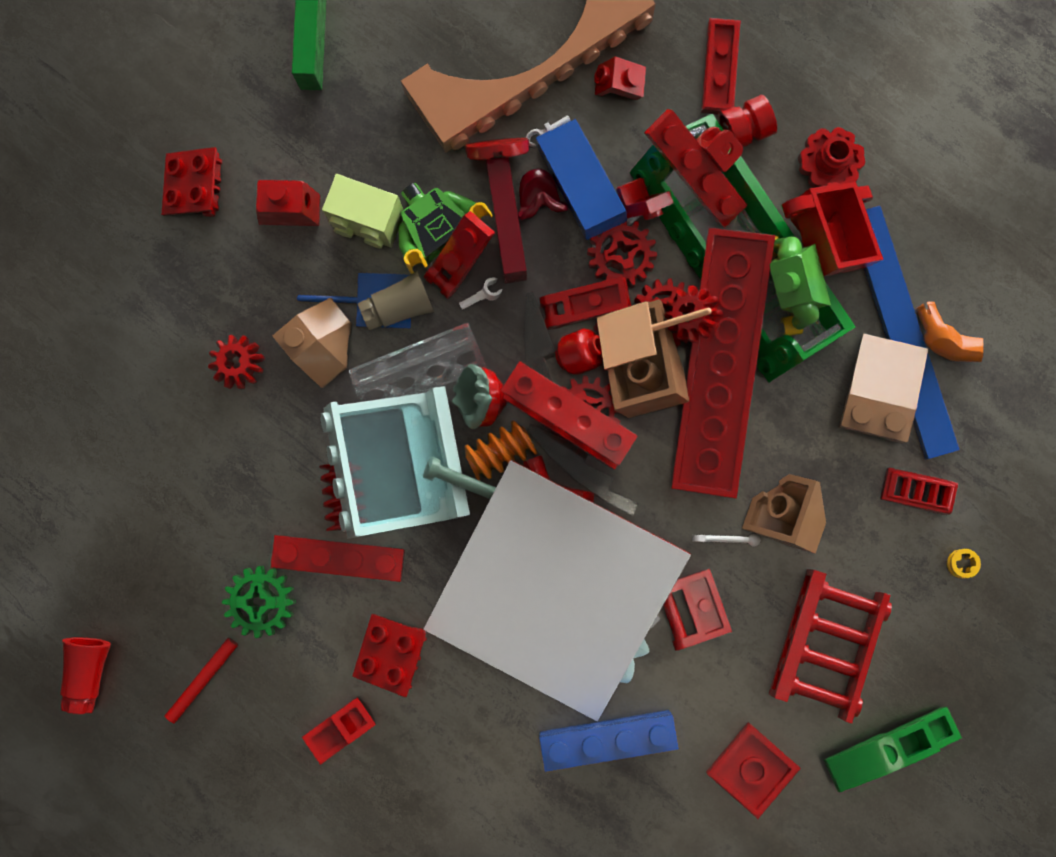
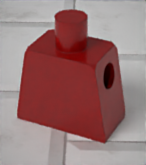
M258 180L256 201L258 224L319 226L321 195L304 181Z

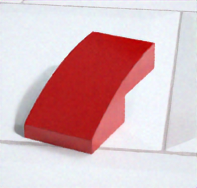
M357 697L302 736V739L321 765L374 727L376 723Z

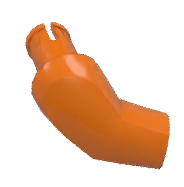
M927 302L929 308L927 310L924 304L917 307L915 312L926 331L923 341L934 353L950 361L982 362L983 338L960 335L952 326L944 324L935 302Z

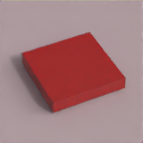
M748 722L706 773L753 816L759 819L801 768Z

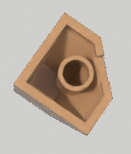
M332 298L297 314L272 335L290 359L321 388H324L347 368L348 339L351 335L352 323Z
M788 474L779 480L780 484L767 493L762 491L752 498L742 529L816 554L826 525L820 482Z

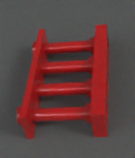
M519 361L501 389L505 393L504 401L613 470L620 465L638 437L630 430Z
M807 569L769 695L788 702L790 695L798 694L840 708L838 718L852 724L854 717H858L862 709L863 699L860 698L882 623L888 620L891 613L892 603L889 602L891 595L875 592L873 600L828 586V582L825 581L826 573ZM825 598L868 612L869 615L864 632L820 618L819 614L815 613L818 601H822ZM817 630L859 644L854 664L809 649V645H806L809 632ZM804 662H808L850 676L845 694L841 695L799 681V677L796 676L799 663L804 664Z

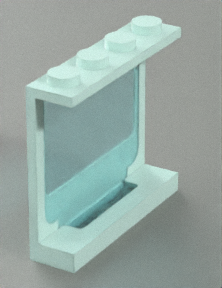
M445 386L432 388L426 393L344 405L330 402L323 408L324 413H321V426L323 432H328L330 445L327 446V458L330 466L334 465L336 479H333V491L337 499L340 498L342 512H339V523L341 530L347 533V539L470 515L465 489L436 477L433 481L423 478L426 464L432 456L440 459V465L462 474Z

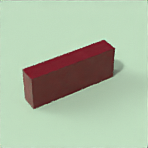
M509 157L486 160L505 284L526 281L527 270Z

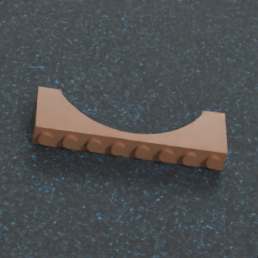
M587 0L583 14L565 44L554 55L531 70L501 79L472 80L448 76L434 71L427 63L401 80L404 93L445 153L451 149L458 150L466 145L469 137L478 131L484 133L492 128L495 120L504 114L506 116L514 114L522 106L521 103L530 97L533 99L540 97L547 91L548 86L556 80L559 82L566 80L573 74L574 69L582 63L585 65L592 63L599 57L600 52L608 46H611V48L618 46L625 40L627 34L634 29L639 31L648 26L653 20L656 4L653 0Z

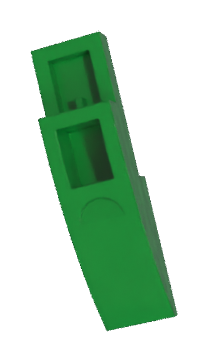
M941 707L894 730L878 734L825 759L824 762L837 791L843 792L940 752V748L962 737L948 707Z

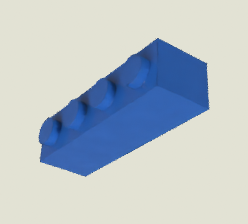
M669 710L539 732L545 772L679 749L673 715Z

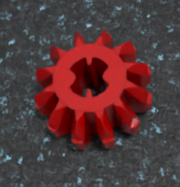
M689 285L687 292L682 289L676 290L677 301L667 300V304L673 307L672 311L664 313L665 318L668 319L689 314L691 309L699 311L710 308L712 310L709 315L667 327L670 331H677L678 339L684 340L688 337L690 342H698L699 336L705 339L710 337L708 327L718 329L719 324L713 321L714 316H721L723 313L722 310L713 308L717 305L719 299L715 296L709 297V289L702 287L698 291L696 286Z
M229 335L227 339L228 345L218 340L216 344L220 348L219 352H209V355L216 359V361L208 364L210 370L217 371L213 379L217 382L224 380V387L231 389L234 384L240 390L245 389V379L251 384H255L257 381L252 374L254 372L262 374L264 371L263 368L256 365V363L265 360L264 355L256 353L259 345L255 342L249 344V338L244 335L238 341L234 335ZM236 356L241 364L238 368L234 367L232 360Z

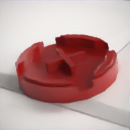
M528 138L493 139L465 145V152L470 160H488L494 158V156L500 157V155L507 158L523 155L529 151Z

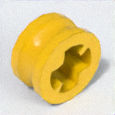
M958 549L949 555L947 568L957 578H970L979 572L981 561L976 552L971 549ZM962 554L966 555L965 560L970 559L971 566L965 569L966 573L962 572L963 568H957L956 561L962 559Z

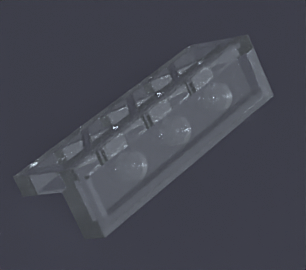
M467 322L349 369L352 385L360 402L368 401L365 393L374 389L386 391L382 398L386 399L426 393L432 388L441 387L456 381L467 366L456 363L459 356L472 350L477 361L470 364L486 368L470 325ZM434 365L446 367L440 376L434 378L426 375L429 368ZM404 377L416 379L410 388L404 390L396 387L399 379Z

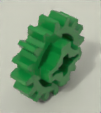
M257 566L255 574L251 568L243 569L244 578L234 575L232 579L236 584L235 587L226 586L224 589L231 594L230 598L222 600V604L230 605V610L225 612L224 616L234 617L235 620L231 624L232 628L243 626L241 634L243 636L248 635L252 630L255 638H261L263 630H265L268 636L274 635V626L280 629L285 628L286 624L283 617L291 618L294 613L288 610L289 605L296 604L295 599L288 597V594L294 591V587H285L283 584L288 577L284 575L276 578L277 569L271 568L267 574H265L264 566ZM252 581L250 590L245 595H240L243 588ZM269 583L276 588L279 595H275L269 589ZM260 597V599H265V605L259 607V605L254 604V598ZM240 608L246 611L249 615V620L243 616ZM279 608L275 617L266 623L268 614L273 609Z

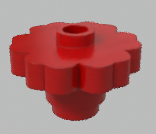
M836 127L830 133L827 129L821 128L807 138L805 149L799 154L798 161L800 173L809 176V186L816 188L832 182L841 184L858 180V171L862 169L866 161L864 147L854 144L855 135L852 132Z

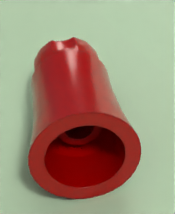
M87 637L65 638L62 640L61 711L71 714L92 713L95 708L96 698L99 695L100 681L111 643Z

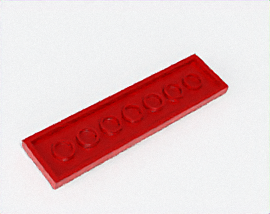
M716 228L708 229L700 289L702 287L709 289V297L715 296L719 299V302L713 308L722 310L723 314L721 316H714L713 321L717 322L719 327L718 329L708 327L710 331L708 339L699 336L698 342H692L686 383L690 402L683 403L671 489L737 499L775 235Z

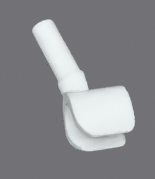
M497 278L487 279L482 290L460 302L461 309L463 310L485 298L492 301L499 298L503 289L492 293L487 288L496 283Z

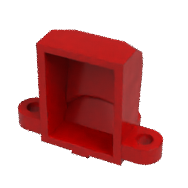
M856 181L841 184L837 182L827 183L822 187L810 188L799 197L790 199L781 205L785 218H791V222L800 231L803 246L816 245L823 276L867 268L884 260L864 206L865 203L873 199L868 185L858 187Z

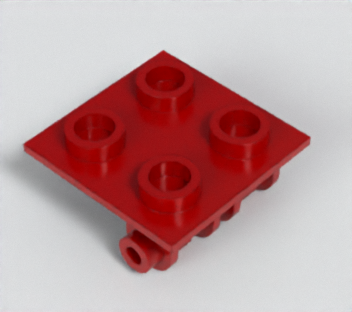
M216 147L166 153L161 215L202 212L203 216L215 217L216 211H219V196L214 193H219L221 189L215 184L221 183V178L219 177L222 159L219 158L220 154L217 153Z
M371 614L352 677L407 697L409 689H412L411 682L414 672L418 669L417 662L421 660L420 652L423 643L427 640V637H425L426 630L417 627L412 628L376 614Z

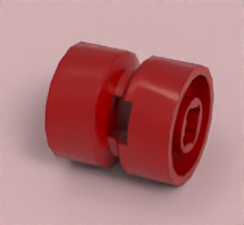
M759 95L745 101L743 109L740 106H733L719 113V124L722 129L731 131L743 147L751 144L753 138L760 141L777 133V121L774 111L764 95Z

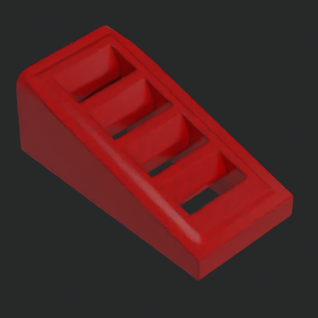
M887 468L880 499L941 515H951L958 483L899 469ZM898 477L903 479L899 496L894 495ZM911 481L916 482L913 499L908 498ZM925 484L930 485L926 502L922 501ZM939 488H942L939 505H937L936 500L938 496Z

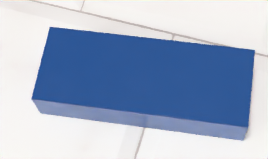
M576 119L536 137L537 148L586 240L627 221L626 209Z

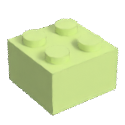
M339 174L335 175L322 208L323 213L329 220L328 223L334 227V232L348 238H352L353 234L365 238L364 242L379 249L383 245L392 248L398 233V226L402 222L400 213L404 210L398 195Z

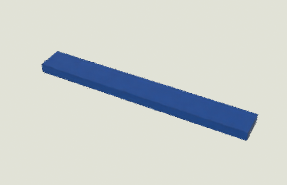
M881 206L866 209L884 260L864 268L886 339L927 348L923 341L924 338ZM927 354L913 420L925 460L960 450L929 354Z

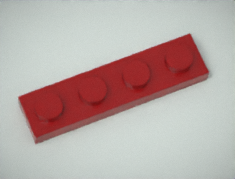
M274 535L270 568L401 582L405 549Z

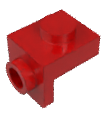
M616 56L599 64L594 75L596 83L595 95L603 96L611 92L633 100L643 98L646 67Z
M643 178L630 181L616 189L626 209L627 218L643 215L644 220H649L662 215V208L673 204L670 191L649 195Z

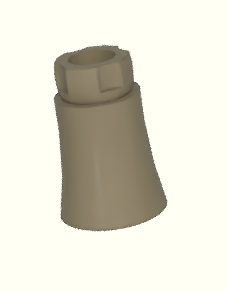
M417 271L403 280L371 294V297L358 303L368 330L380 328L381 326L387 327L412 317L434 313Z

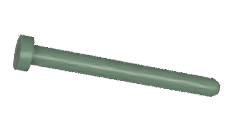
M433 456L428 460L423 473V478L433 481L436 477L488 499H491L496 489L494 486L440 465V459Z

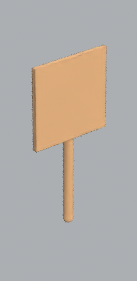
M646 301L598 316L597 324L604 369L607 370L657 355L653 331L709 315L712 310L705 308L652 325L649 305Z

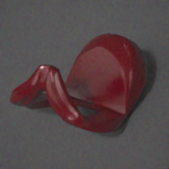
M537 168L526 172L522 176L519 187L521 206L518 212L519 220L532 218L541 206H547L557 213L569 210L568 205L560 200L556 183L546 170Z

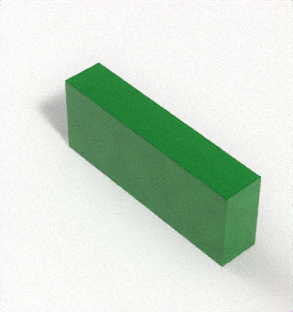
M327 0L295 1L292 75L300 90H322Z

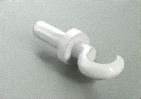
M565 116L552 125L548 122L545 123V129L543 130L533 129L529 131L526 135V138L529 139V146L536 147V144L530 142V138L533 135H542L570 122L569 116Z

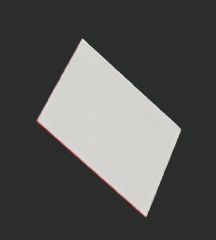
M510 460L423 630L598 722L689 560L691 553L527 467Z

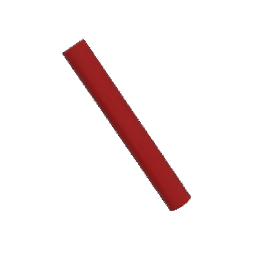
M231 638L226 639L164 715L169 722L173 724L177 722L238 647L234 640Z

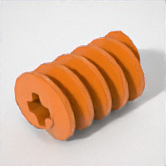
M513 420L511 421V432H508L503 426L499 428V439L490 432L487 434V445L481 439L476 440V451L468 444L464 446L465 457L477 480L480 481L481 473L486 478L491 479L492 467L499 473L504 472L503 462L506 461L509 464L510 460L515 461V455L523 461L527 460V449L534 455L538 454L524 426L521 427Z

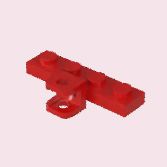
M667 109L644 132L719 226L725 228L747 206L746 202L722 173L726 172L743 152V146L731 131H721L718 127H710L695 139L673 110Z

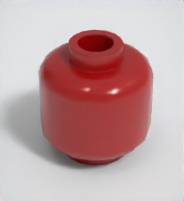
M582 328L560 338L555 354L559 366L573 375H580L599 367L603 361L600 337L592 330Z

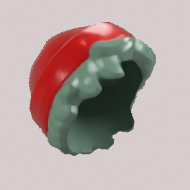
M474 364L467 365L461 372L456 385L453 387L456 395L452 399V403L458 407L459 412L463 416L465 424L471 429L491 426L508 404L503 400L505 393L501 391L504 385L494 371Z

